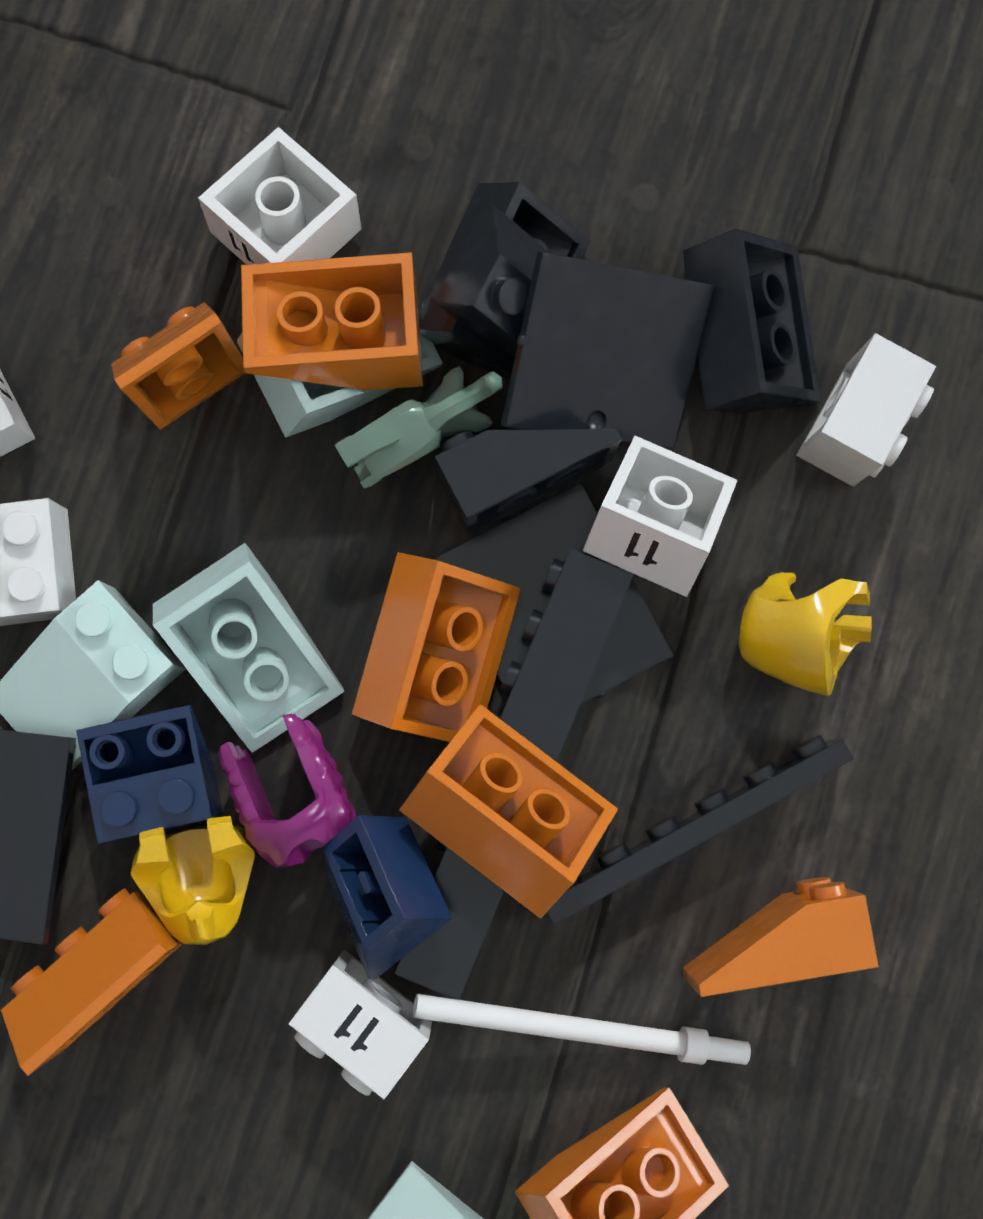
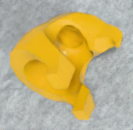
M781 572L769 576L762 586L752 592L744 608L738 641L740 653L749 665L769 676L803 690L829 696L832 693L838 671L854 646L860 642H871L872 616L843 615L835 621V618L846 604L870 605V592L867 582L841 578L807 597L796 600L790 590L791 584L796 582L795 573Z
M231 816L207 819V826L189 827L165 834L164 827L140 832V846L133 859L131 876L170 935L183 944L207 945L227 936L238 922L255 858L254 849L246 839L244 828L233 826Z

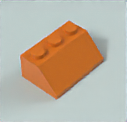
M397 552L352 715L390 729L451 742L480 704L486 709L488 708L521 588L438 560Z
M481 704L432 764L399 809V811L540 919L574 884L618 810L617 807Z
M126 888L122 889L98 910L104 919L87 933L83 927L78 928L54 949L60 958L49 968L43 971L37 965L10 988L16 997L1 1009V1013L19 1066L27 1076L63 1052L183 944L170 935L141 890L130 894Z

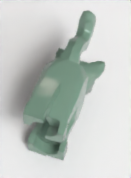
M460 366L453 368L444 376L442 384L431 394L426 402L421 403L413 399L408 400L352 436L344 438L335 444V447L347 467H351L356 463L359 464L354 469L363 488L371 487L380 480H383L384 476L439 448L440 442L444 437L458 435L466 431L479 432L493 425L491 418L480 412L476 404L503 389L502 377L491 371L473 384L465 387L463 370Z

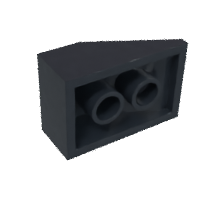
M617 429L486 430L476 436H473L471 431H466L450 438L441 445L443 452L435 456L438 479L467 535H470L610 464L622 439Z

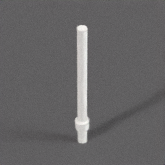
M416 994L413 1005V1018L677 1055L680 1062L703 1065L707 1060L747 1065L751 1055L749 1042L709 1036L708 1031L705 1029L683 1026L678 1032Z

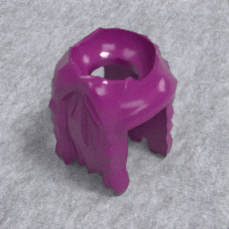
M295 714L283 715V719L315 793L316 800L289 820H276L249 751L245 749L242 751L239 745L234 746L232 742L221 745L219 749L222 771L227 775V783L231 789V798L234 800V807L239 813L238 820L245 826L246 839L254 850L275 868L304 864L314 850L326 845L356 818V810L348 800L346 787L342 783L343 776L338 772L335 760L323 746V739L319 730L309 720H302Z

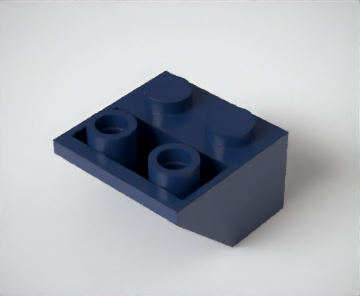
M191 705L76 730L98 844L139 835L140 832L159 827L166 829L224 816L213 760Z
M358 815L322 847L327 881L368 979H377L452 919L407 818Z

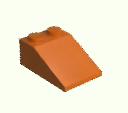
M412 252L241 265L243 368L245 373L361 390L423 386L418 296Z
M205 302L196 308L189 306L179 310L169 318L166 328L151 338L141 337L132 341L122 350V357L111 363L114 380L117 385L160 430L245 374L243 358L216 313Z
M830 877L796 882L798 891L782 893L682 968L684 979L701 997L877 968L879 966L866 896L845 888L844 882H831Z
M662 1088L556 1155L515 1191V1194L530 1219H695L729 1185L671 1089Z

